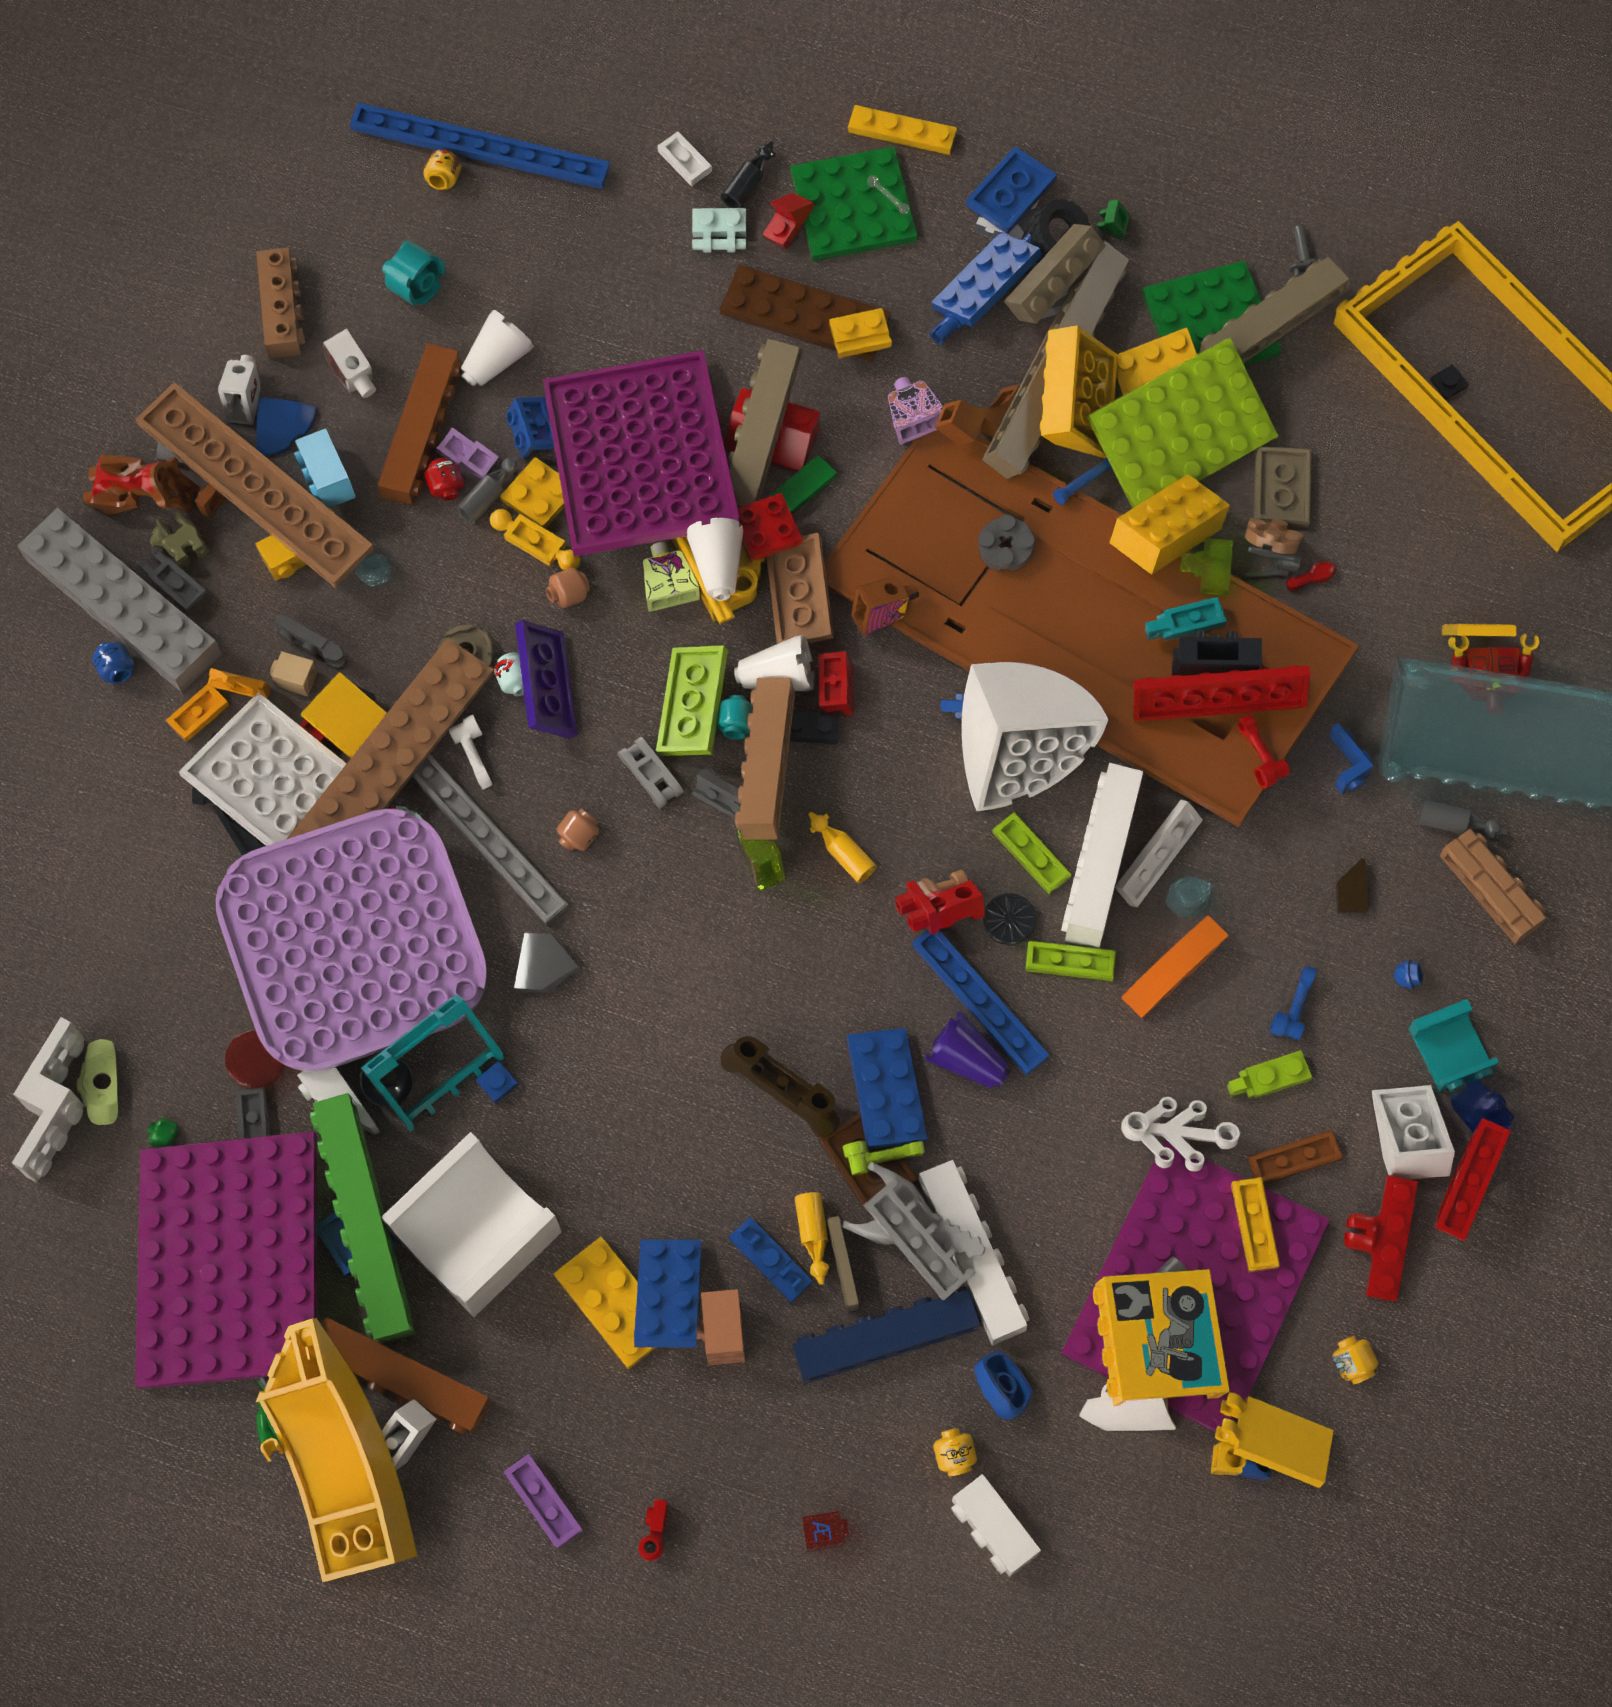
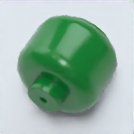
M164 1117L159 1118L157 1123L152 1122L147 1133L151 1134L148 1139L149 1143L158 1148L172 1146L179 1133L178 1124Z

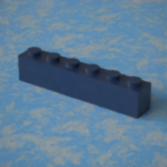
M957 1288L945 1300L941 1298L932 1300L931 1297L922 1298L915 1301L913 1307L904 1310L902 1306L893 1307L886 1310L884 1316L875 1319L873 1315H868L857 1319L855 1325L844 1328L843 1324L826 1329V1334L815 1337L814 1333L797 1338L798 1343H794L792 1346L803 1384L812 1383L978 1331L980 1323L969 1290L961 1291L960 1288Z

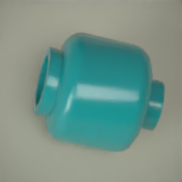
M732 695L729 699L723 700L720 703L717 728L726 738L743 739L745 735L750 733L748 729V714L753 713V706L750 702L746 701L744 696Z

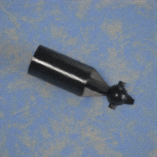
M771 141L768 144L756 147L755 152L758 153V156L750 162H744L721 194L722 201L728 207L742 208L763 178L765 161L774 158L776 155L773 152L774 142Z

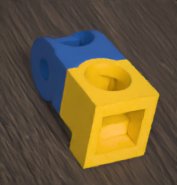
M1219 1442L1213 1446L1211 1474H1226L1258 1480L1271 1479V1468L1233 1454L1235 1445Z

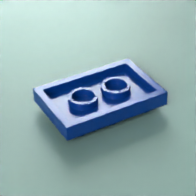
M1014 146L966 199V206L1006 234H1009L1055 183L1057 174Z

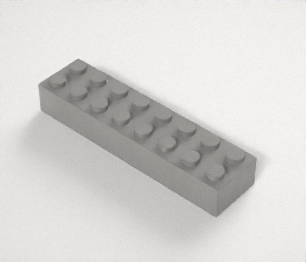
M56 508L17 545L29 564L181 693L222 655L215 639L59 508Z

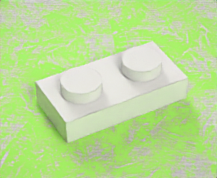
M678 131L658 145V152L691 187L712 172V166Z

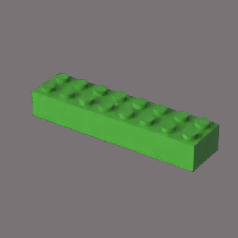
M349 1093L314 1102V1112H310V1118L314 1130L321 1134L322 1140L317 1142L321 1158L325 1159V1162L329 1165L330 1170L325 1171V1176L329 1188L336 1192L337 1199L332 1200L337 1218L340 1217V1220L344 1223L345 1228L340 1230L344 1247H347L349 1251L351 1250L352 1258L348 1259V1265L352 1277L359 1281L360 1288L355 1289L359 1306H363V1309H366L368 1318L363 1319L366 1334L380 1344L415 1335L416 1331L393 1244H391L389 1229L381 1218L385 1212L356 1102Z

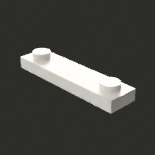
M1180 800L1115 886L1116 890L1130 906L1138 907L1203 821L1188 801Z

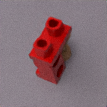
M961 869L952 872L950 880L936 884L928 878H922V881L917 883L914 880L906 883L907 892L895 897L896 909L901 916L906 914L908 925L913 933L927 928L930 934L933 935L939 932V928H948L963 918L971 916L975 921L985 917L983 895L971 880L968 881L966 874Z

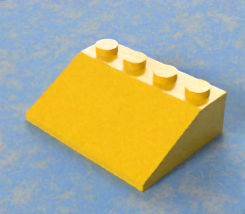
M1078 325L1049 330L1048 341L1046 342L1047 359L1044 369L1045 387L1044 394L1042 395L1041 436L1055 445L1106 459L1107 457L1086 416L1115 400L1118 354Z

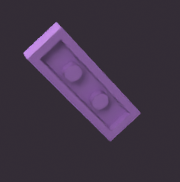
M527 1454L504 1471L506 1477L557 1550L583 1532L530 1454Z

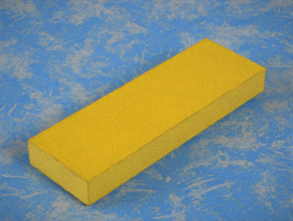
M1262 1177L1232 1181L1231 1187L1248 1272L1279 1268L1280 1263Z

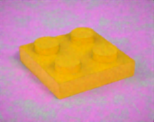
M536 457L500 495L503 503L544 529L565 508L559 473Z

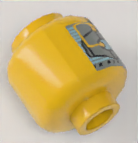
M1351 1336L1338 1342L1339 1349L1333 1353L1332 1357L1344 1380H1351L1353 1384H1357L1376 1375L1374 1370L1378 1367V1360L1367 1340H1356L1355 1336Z

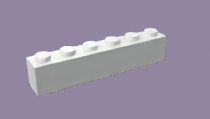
M951 1160L919 1173L920 1185L933 1214H940L941 1221L949 1219L951 1227L959 1225L961 1232L970 1231L971 1238L979 1236L981 1243L985 1246V1253L982 1256H974L970 1259L967 1257L966 1252L961 1255L955 1253L952 1257L962 1274L970 1267L975 1271L964 1284L967 1290H969L972 1302L991 1344L995 1345L1025 1332L1027 1328L1026 1322L1029 1321L1028 1313L1023 1304H1017L1013 1295L1017 1293L1015 1284L1011 1276L1005 1277L1001 1266L1004 1265V1260L999 1249L993 1250L989 1238H992L991 1231L986 1221L981 1222L976 1211H979L980 1208L974 1194L968 1195L964 1186L967 1183V1178L962 1167L956 1168L954 1161Z

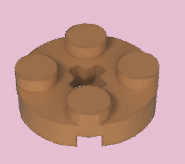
M1250 518L1245 539L1260 548L1263 547V544L1272 546V552L1294 554L1299 549L1303 534L1288 529V523L1279 519H1272L1271 523L1257 518Z

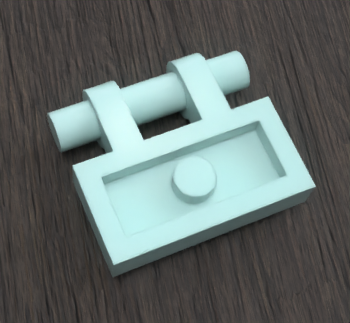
M746 208L692 209L693 237H703V239H692V250H703V253H711V250L735 252L736 250L746 249V239H736V237H746ZM712 237H727V239H712Z

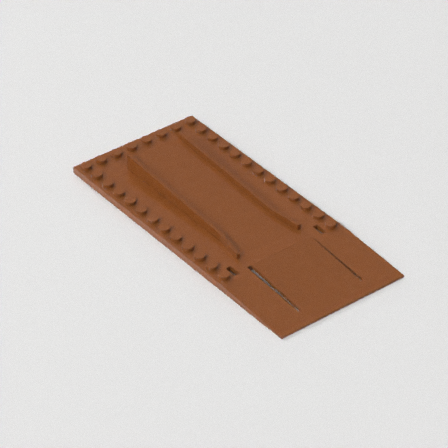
M939 430L916 438L824 561L828 588L853 603L856 587L892 575L899 579L902 586L913 582L918 589L919 597L909 601L905 616L890 624V626L970 672L971 664L1015 662L1043 667L1073 680L1097 700L1108 718L1105 730L1096 744L1097 746L1240 828L1265 789L1259 786L1254 775V769L1263 765V762L1249 739H1246L1239 732L1236 725L1241 722L1239 718L1250 714L1256 723L1262 741H1264L1275 761L1285 760L1357 653L1359 645L1189 551L1151 575L1110 544L1117 518L1122 514L1080 491L1070 496L1068 502L1064 505H1060L1055 500L1053 491L1057 488H1064L1067 484L1031 464L1021 475L1017 474L1006 479L982 461L991 442L980 436L973 442L961 445L955 444ZM929 466L1023 520L1031 529L1034 537L1032 558L1023 568L1016 571H1010V569H1000V571L989 568L962 606L960 605L988 568L979 554L978 537L982 529L989 522L999 519L1006 514L930 469ZM1036 501L1041 505L1049 508L1050 512L1047 513L1046 511L1033 505L1034 502ZM1007 540L1001 541V548L1004 546ZM1009 540L1005 547L1012 548V541ZM867 550H870L871 552H873L874 554L878 555V556L881 557L882 559L886 560V561L889 562L890 564L894 565V566L897 567L898 569L892 567L891 565L887 564L886 562H884V561L880 560L879 558L873 556L872 554L868 553ZM1218 597L1227 624L1225 627L1205 631L1206 637L1218 634L1221 638H1226L1228 631H1236L1238 638H1262V668H1285L1297 665L1309 666L1310 669L1307 708L1133 722V680H1140L1146 677L1164 678L1172 676L1173 648H1179L1180 638L1164 640L1161 637L1148 640L1144 630L1146 622L1157 620V616L1163 614V611L1166 609ZM950 621L964 629V632L961 634L946 624ZM1195 634L1189 635V636H1185V637H1194Z

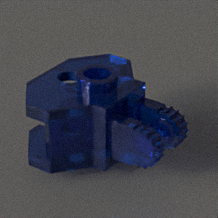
M1470 1078L1466 1082L1467 1088L1460 1094H1453L1450 1097L1453 1110L1472 1133H1474L1482 1118L1506 1129L1512 1125L1514 1116L1505 1106L1506 1100L1496 1091L1489 1090L1477 1079Z

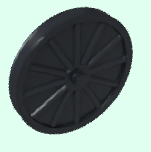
M1014 893L1001 894L993 898L985 908V917H983L985 930L991 938L999 943L1007 945L1021 943L1032 934L1035 928V910L1032 904L1023 896Z

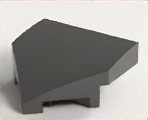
M524 933L514 988L519 992H546L550 990L555 993L558 985L571 973L575 975L581 970V967L573 960L565 946L552 934Z

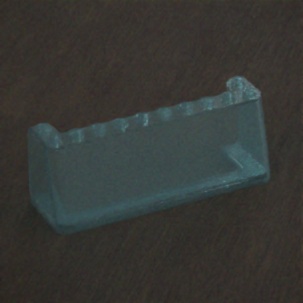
M1397 657L1393 670L1378 758L1380 775H1384V778L1387 780L1400 782L1402 778L1408 777L1409 773H1411V776L1417 779L1426 780L1431 776L1440 778L1441 782L1447 784H1457V781L1469 783L1468 786L1476 789H1485L1486 786L1497 787V791L1506 794H1514L1515 791L1526 792V796L1536 799L1550 796L1555 797L1556 801L1571 804L1574 800L1584 802V805L1590 808L1599 809L1601 805L1612 807V691L1413 658Z

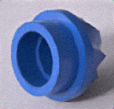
M1406 960L1398 964L1393 974L1396 983L1401 987L1409 989L1422 985L1423 973L1420 962Z

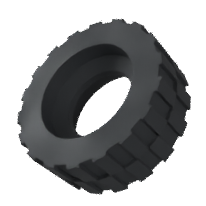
M1062 198L1060 200L1055 199L1034 213V217L1030 220V240L1034 246L1040 248L1042 257L1057 243L1049 231V224L1053 219H1063L1070 228L1073 224L1091 226L1087 219V214L1082 211L1080 206L1074 204L1075 202Z

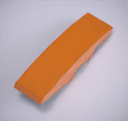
M1207 915L1164 954L1121 998L1144 1019L1186 977L1189 978L1229 935Z

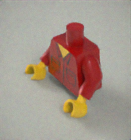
M1523 634L1520 637V644L1524 647L1523 651H1520L1519 647L1468 648L1469 640L1466 636H1461L1462 643L1459 647H1456L1455 637H1450L1448 645L1454 650V654H1452L1453 678L1465 692L1469 693L1472 701H1486V711L1488 714H1499L1504 711L1503 700L1512 699L1514 693L1522 689L1530 675L1534 657L1531 651L1539 645L1538 636L1535 635L1534 643L1527 646L1525 644L1527 634Z

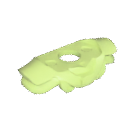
M104 1039L88 1044L85 1061L82 1064L80 1077L77 1079L76 1084L77 1091L83 1100V1106L87 1108L88 1117L96 1125L113 1124L118 1116L115 1047L112 1041ZM107 1074L111 1078L109 1087L106 1089L96 1088L93 1080L97 1075Z

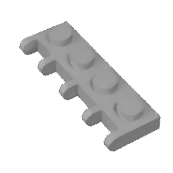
M894 1178L863 1206L938 1296L945 1300L968 1280L975 1271L970 1267L962 1274L950 1259L958 1250L954 1246L946 1252L941 1249L930 1235L938 1226L933 1222L925 1229L910 1212L918 1204L917 1201L912 1199L905 1205L892 1190L900 1183L897 1178Z

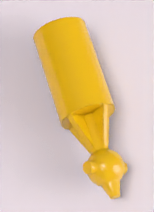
M813 812L808 814L811 819V828L809 830L812 833L815 831L822 832L827 851L858 884L864 882L874 873L877 865L846 832L828 826V819L830 817L827 814L824 816Z
M819 1192L804 1193L795 1197L801 1244L807 1248L813 1259L810 1275L817 1279L819 1285H823L829 1265L822 1260L826 1243L829 1240L822 1195Z

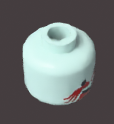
M517 652L507 653L498 659V663L494 668L495 676L502 692L514 694V696L524 695L519 655Z

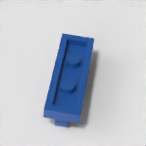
M751 1217L728 1237L735 1247L790 1304L813 1284L809 1276Z

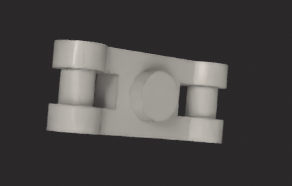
M641 736L634 741V745L617 752L621 761L630 769L659 809L668 804L667 801L675 796L677 798L684 793L677 780ZM639 754L644 755L638 762L634 759ZM664 781L668 787L660 792L656 786Z

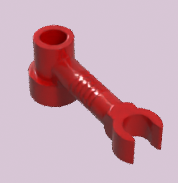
M1248 714L1239 718L1241 722L1236 724L1239 732L1246 739H1249L1263 762V765L1254 769V775L1259 786L1266 789L1275 785L1277 780L1289 776L1290 769L1287 762L1283 759L1275 761L1264 741H1262L1253 717Z

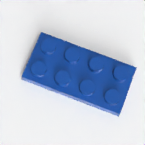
M906 1028L848 1034L846 1038L868 1150L902 1146L918 1141L926 1143L927 1134Z
M641 1239L634 1347L697 1348L701 1240Z

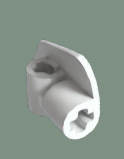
M1107 1384L1102 1388L1101 1397L1087 1399L1079 1416L1106 1431L1176 1429V1425L1168 1411V1398L1126 1401L1120 1406H1113L1112 1398L1107 1393Z

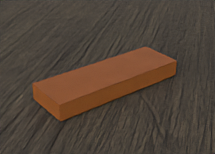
M1333 1130L1248 1156L1247 1162L1253 1177H1262L1263 1185L1340 1161L1343 1159Z

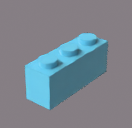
M326 428L295 440L299 451L295 452L294 455L299 467L303 468L301 470L307 484L313 483L309 485V488L315 498L321 500L328 508L356 498L348 475Z

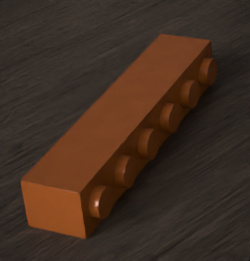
M426 344L377 485L381 498L413 505L416 496L419 497L421 495L423 474L431 463L430 454L432 448L436 449L439 442V427L446 422L448 401L453 400L456 378H460L463 372L461 370L463 362L460 361L458 350Z
M325 1317L321 1326L356 1379L358 1380L360 1377L369 1382L367 1388L381 1395L388 1391L396 1395L394 1401L403 1406L415 1399L437 1419L435 1422H438L441 1417L451 1422L448 1428L465 1436L467 1431L476 1434L492 1402L489 1397Z

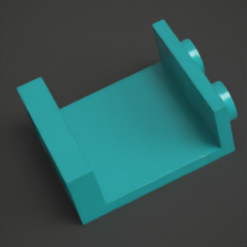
M1468 999L1415 1019L1408 1028L1439 1092L1449 1089L1450 1092L1457 1091L1467 1085L1466 1081L1474 1078L1477 1081H1482L1493 1075L1492 1071L1499 1063L1497 1057L1489 1060L1468 1017L1472 1011Z

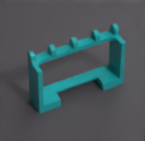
M455 994L361 1067V1069L411 1133L415 1130L412 1120L424 1109L431 1116L434 1115L436 1111L431 1105L447 1091H450L454 1097H457L460 1093L455 1087L456 1084L472 1072L479 1078L483 1073L478 1067L491 1057H495L499 1062L505 1058L502 1051L465 1001ZM464 1014L488 1048L404 1113L380 1079L398 1066L396 1060L441 1025L448 1027Z

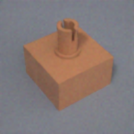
M738 1289L702 1292L703 1317H701V1321H698L697 1339H702L705 1342L708 1365L745 1362Z

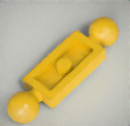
M497 509L491 514V526L498 531L507 530L504 534L506 541L550 567L555 560H558L562 570L568 568L577 569L579 567L580 556H573L572 550L563 551L566 547L565 540L521 514L518 515L515 521L512 520L511 514L505 509Z

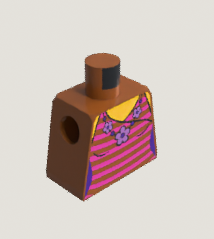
M894 575L856 587L851 616L863 636L866 637L902 619L905 616L908 602L919 597L918 589L913 582L902 586L899 579Z

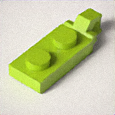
M1302 1050L1240 1071V1078L1229 1081L1227 1088L1231 1097L1247 1093L1248 1098H1259L1308 1082L1312 1079V1075Z

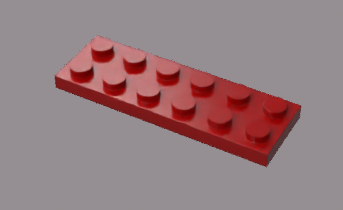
M1291 665L1285 668H1260L1248 671L1232 670L1224 673L1205 672L1199 675H1173L1164 678L1146 677L1140 680H1133V722L1307 708L1310 669L1309 666Z

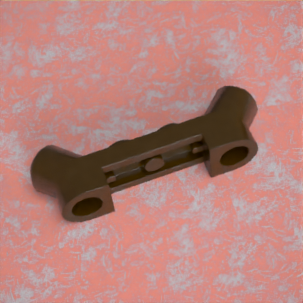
M741 1037L736 1043L725 1047L720 1058L721 1065L725 1071L740 1073L807 1121L815 1136L827 1137L836 1131L840 1124V1118L834 1110V1095L818 1082L814 1086L807 1083L768 1055L769 1047L754 1037Z

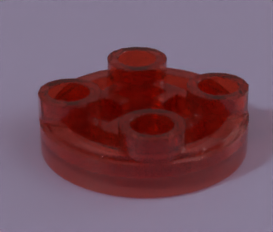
M248 1030L235 1037L229 1044L225 1054V1066L229 1075L237 1084L248 1089L260 1087L267 1089L280 1077L285 1067L284 1064L273 1058L263 1047L256 1030Z

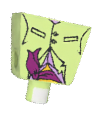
M665 542L653 544L650 547L653 557L643 560L648 611L652 612L699 600L698 583L681 551L669 553Z

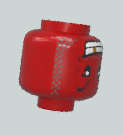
M439 458L432 461L425 471V480L429 491L435 498H443L444 501L454 500L464 488L465 482L459 465L448 458Z

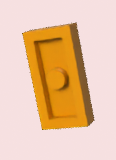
M206 685L167 718L166 721L188 742L230 705L214 687Z

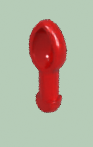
M1318 562L1308 572L1295 578H1289L1286 582V587L1289 591L1294 592L1311 582H1327L1334 576L1337 569L1336 565L1331 562Z

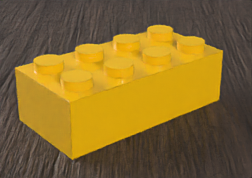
M1187 474L1118 517L1110 544L1152 575L1220 531L1230 504Z

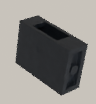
M1197 630L1194 637H1180L1179 648H1173L1172 676L1199 675L1205 672L1224 673L1232 670L1248 671L1262 668V638H1238L1236 631H1228L1226 638H1221L1218 634L1206 637L1205 631Z

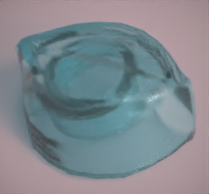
M1195 876L1177 878L1170 883L1167 889L1165 905L1181 917H1196L1206 910L1213 885Z

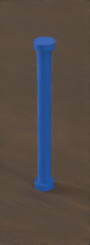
M1104 459L1064 488L1054 490L1053 496L1060 505H1064L1068 502L1070 496L1111 469L1112 467L1108 459Z

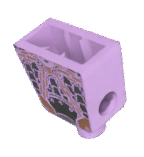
M907 377L896 380L894 383L896 391L888 394V400L896 435L901 445L936 431L935 425L943 406L924 381L911 384Z

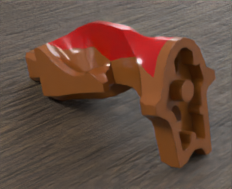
M101 455L99 456L98 465L89 468L88 478L93 483V489L84 492L82 501L90 508L99 509L106 515H112L138 508V496H150L163 509L171 506L178 511L192 512V496L194 492H199L200 487L179 471V460L175 457L146 465V462L137 458ZM170 489L174 491L175 496H172Z

